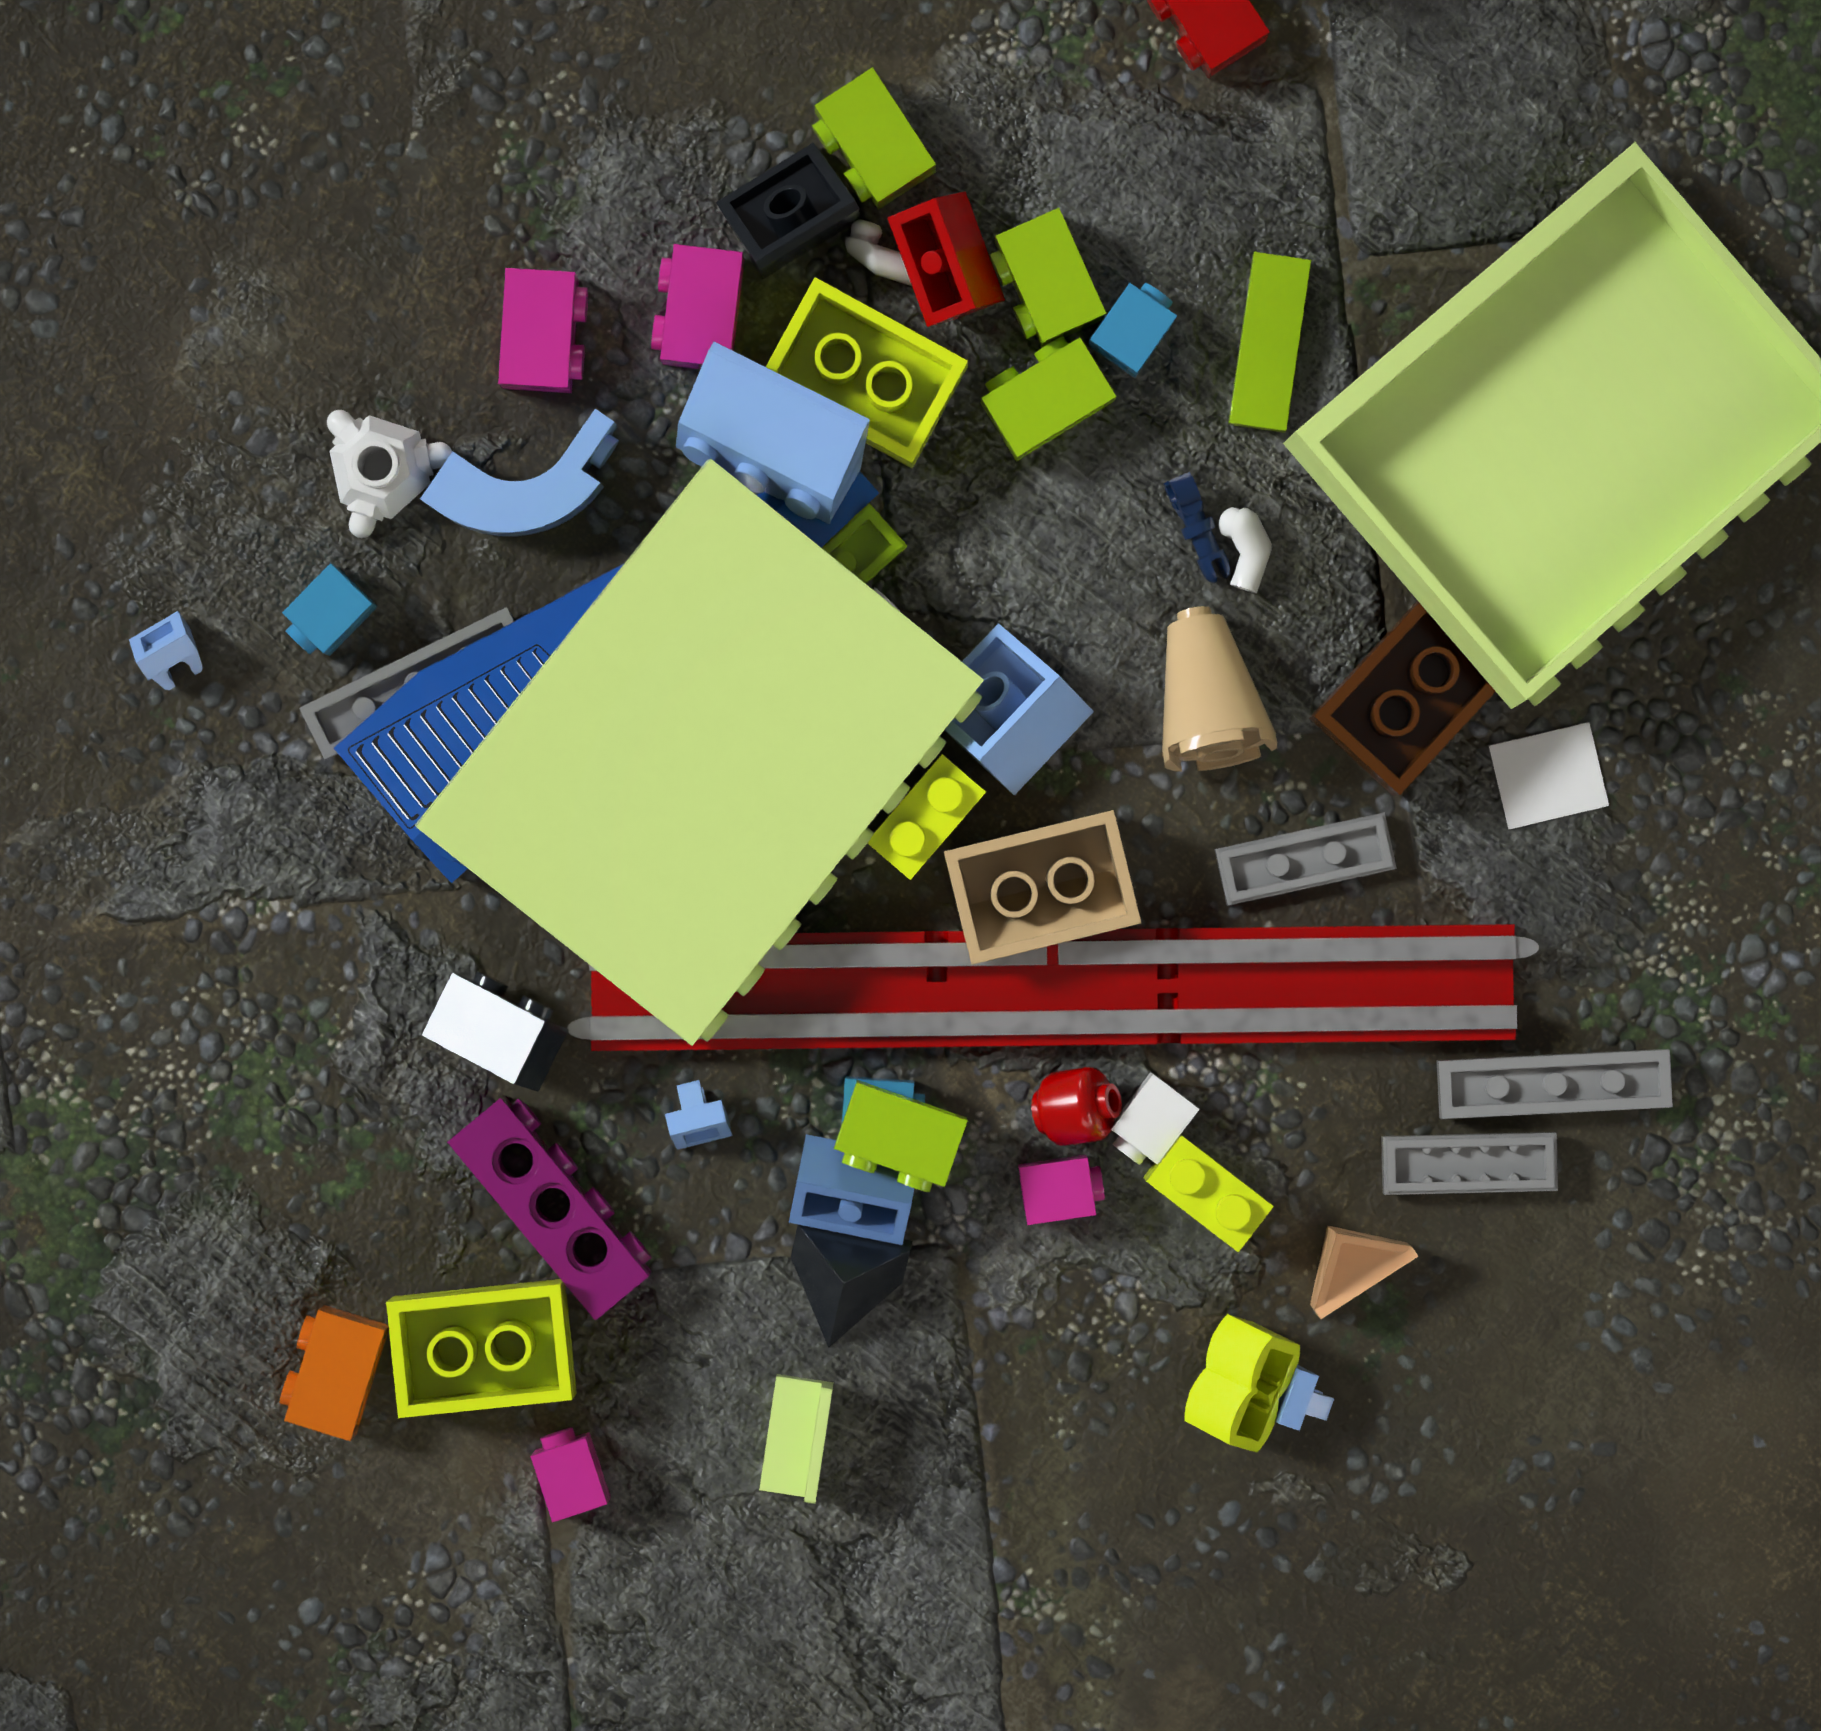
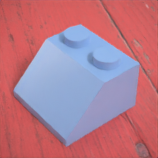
M998 623L962 661L984 679L976 690L983 697L962 723L954 718L944 731L1015 795L1094 711L1054 670Z

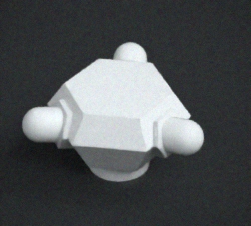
M335 410L327 418V427L335 436L332 442L335 446L329 452L340 503L348 505L347 510L352 511L349 520V530L358 538L370 536L374 531L377 520L383 521V517L392 519L430 485L429 476L433 475L432 469L442 468L452 453L451 448L446 443L435 442L427 444L426 438L421 439L419 431L370 415L364 420L360 417L354 420L345 410Z

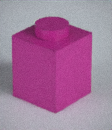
M1087 1155L1018 1164L1027 1225L1096 1215L1094 1202L1105 1200L1100 1166L1089 1167Z
M573 1427L540 1438L543 1447L534 1450L530 1457L552 1523L608 1504L611 1496L590 1432L576 1436Z

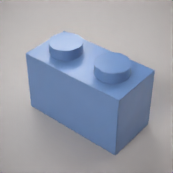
M806 1134L789 1223L903 1245L914 1188L897 1182L900 1172L878 1164L873 1174L842 1163L844 1152L834 1149L836 1140Z

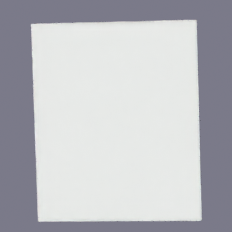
M1589 722L1489 746L1508 830L1609 806Z

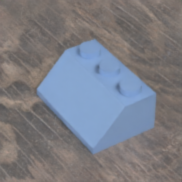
M713 342L679 419L676 448L682 450L683 454L690 461L699 466H703L707 460L712 459L754 493L766 492L778 499L785 500L786 506L800 517L806 519H814L816 517L830 524L861 470L870 419Z

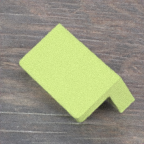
M781 1374L776 1375L760 1491L805 1497L804 1502L816 1503L834 1382Z

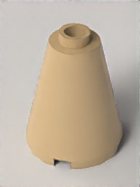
M1207 606L1188 608L1178 612L1177 621L1167 627L1162 756L1165 768L1182 772L1180 761L1196 760L1198 771L1213 770L1260 758L1259 746L1263 744L1271 751L1277 748L1276 732L1224 616L1212 614L1211 608Z

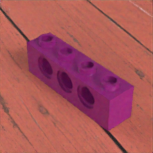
M504 1095L447 1143L596 1321L649 1277L652 1271L645 1263L652 1256L631 1231L622 1236L609 1221V1218L615 1212L596 1188L592 1187L587 1192L584 1191L571 1175L578 1167L566 1151L557 1142L549 1148L535 1132V1129L541 1125V1122L525 1102L518 1098L514 1103H511L506 1095ZM519 1143L531 1151L533 1165L527 1174L515 1175L504 1167L502 1155L507 1145ZM558 1188L567 1194L570 1200V1210L566 1217L551 1219L542 1213L539 1207V1198L543 1190ZM592 1232L600 1235L605 1240L607 1255L603 1261L592 1264L583 1261L578 1256L576 1241L580 1235Z

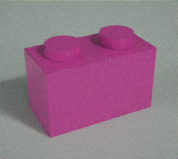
M674 244L672 259L662 257L658 292L668 293L665 316L655 315L651 349L661 350L660 360L663 365L701 369L713 342L734 351L745 262L743 252Z
M505 268L498 384L502 389L572 393V380L583 379L585 348L584 345H575L576 322H586L588 288L578 287L579 278L575 272Z

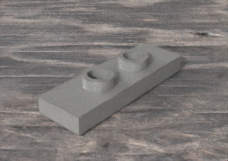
M1555 1132L1381 1136L1382 1186L1384 1195L1558 1191L1557 1134Z

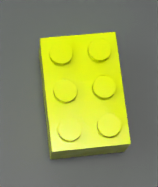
M814 277L766 368L870 419L866 444L913 468L966 372L968 360Z
M561 1279L393 1296L386 1302L398 1418L573 1400L577 1394L566 1285Z

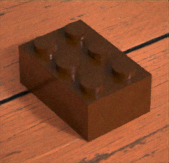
M1417 600L1309 719L1392 796H1399L1496 691Z

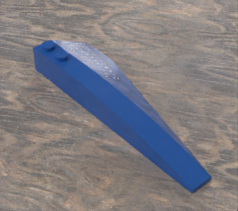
M859 471L830 524L816 517L814 519L800 517L786 506L785 500L778 499L766 492L759 493L757 496L818 546L823 547L879 492ZM624 563L566 593L563 597L544 607L522 616L515 622L487 637L484 636L465 646L464 649L420 670L334 747V750L410 839L451 883L468 868L420 831L415 824Z

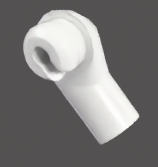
M858 219L854 221L851 225L850 237H845L847 252L875 275L912 286L900 252L877 245L882 235L881 227L865 220Z
M1231 507L1225 510L1219 519L1220 533L1232 539L1240 553L1230 585L1257 594L1271 553L1272 543L1256 513L1248 508L1238 509Z

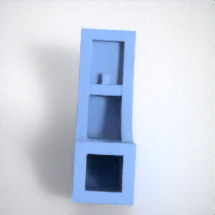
M594 409L560 460L547 472L524 481H505L489 476L455 452H452L420 500L456 524L483 534L524 536L549 530L570 520L584 510L604 488L599 481L586 472L592 464L600 469L608 460L619 442L618 439L612 436L618 426L613 420L597 409Z

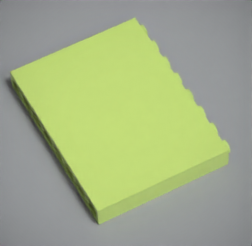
M1634 142L1296 430L1283 444L1510 709H1513L1527 699L1535 707L1561 685L1555 675L1568 663H1571L1577 670L1603 648L1597 638L1609 627L1613 626L1619 633L1645 611L1639 601L1649 592L1655 589L1661 596L1687 574L1681 564L1696 552L1701 559H1704L1729 537L1722 528L1738 516L1744 523L1760 511L1770 501L1764 492L1779 479L1784 486H1787L1812 465L1806 455L1819 443L1821 444V358L1636 142Z
M709 459L415 826L693 1046L699 1037L708 1042L720 1029L728 1017V1014L722 1008L737 991L742 996H745L759 980L765 969L758 963L772 945L780 951L791 940L801 926V923L795 917L808 900L817 905L830 891L838 879L831 871L846 854L849 858L854 859L866 846L874 834L867 826L879 811L883 809L887 814H890L905 797L910 786L903 781L914 767L919 764L925 769L937 757L946 744V741L940 735L950 722L955 718L962 723L976 708L983 697L976 690L984 679L712 459Z

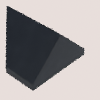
M797 1225L791 1259L828 1348L903 1283L913 1241L904 1239L903 1245Z

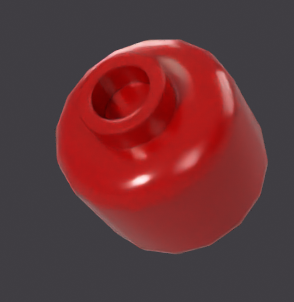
M1083 1067L1048 1074L1042 1080L1039 1089L1034 1093L1031 1104L1032 1117L1038 1131L1059 1146H1070L1105 1139L1112 1132L1111 1128L1122 1109L1121 1095L1116 1085L1110 1083L1106 1075L1093 1067Z

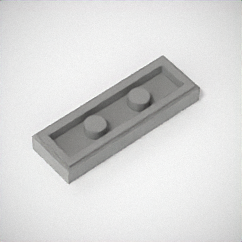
M1385 812L1214 849L1226 905L1397 869Z

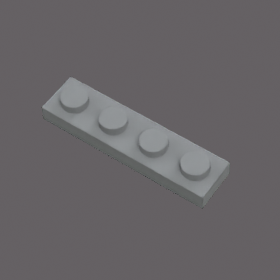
M506 607L300 707L299 709L324 760L338 754L334 747L420 670L515 622L509 608Z
M1669 1049L1436 1060L1439 1118L1441 1119L1673 1107Z

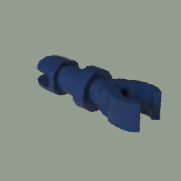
M1188 472L1163 483L1173 508L1184 522L1185 528L1181 529L1185 540L1191 539L1199 557L1197 563L1203 576L1210 583H1217V576L1212 566V561L1214 560L1222 576L1227 579L1231 571L1230 563L1224 549L1220 550L1212 532V529L1216 527L1213 517L1206 518L1201 495L1193 476Z

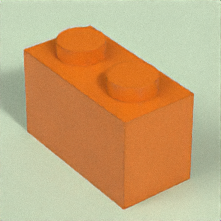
M326 1305L317 1311L316 1318L307 1315L296 1346L297 1349L305 1351L299 1373L289 1371L280 1396L279 1403L288 1406L284 1421L351 1441L358 1433L389 1332L388 1324Z

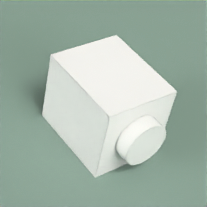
M1150 1072L1121 1110L1119 1117L1116 1118L1111 1130L1119 1136L1113 1145L1139 1165L1146 1157L1158 1165L1199 1111V1108Z

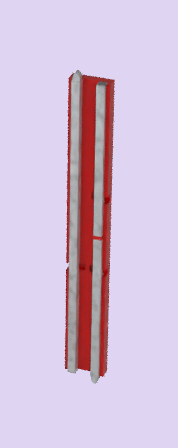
M1515 924L1116 929L971 965L963 931L795 933L784 948L779 951L772 945L758 964L765 969L763 974L745 996H742L737 991L722 1008L728 1014L727 1019L708 1042L699 1037L691 1046L591 965H589V971H591L592 1016L571 1022L567 1029H569L568 1032L574 1037L590 1039L591 1051L1516 1040L1517 1005H1514L1513 959L1525 958L1535 954L1539 949V945L1532 939L1516 937Z

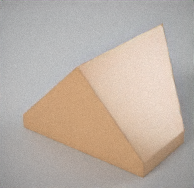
M1327 1225L1310 1305L1317 1316L1322 1319L1417 1258L1418 1255L1407 1242Z

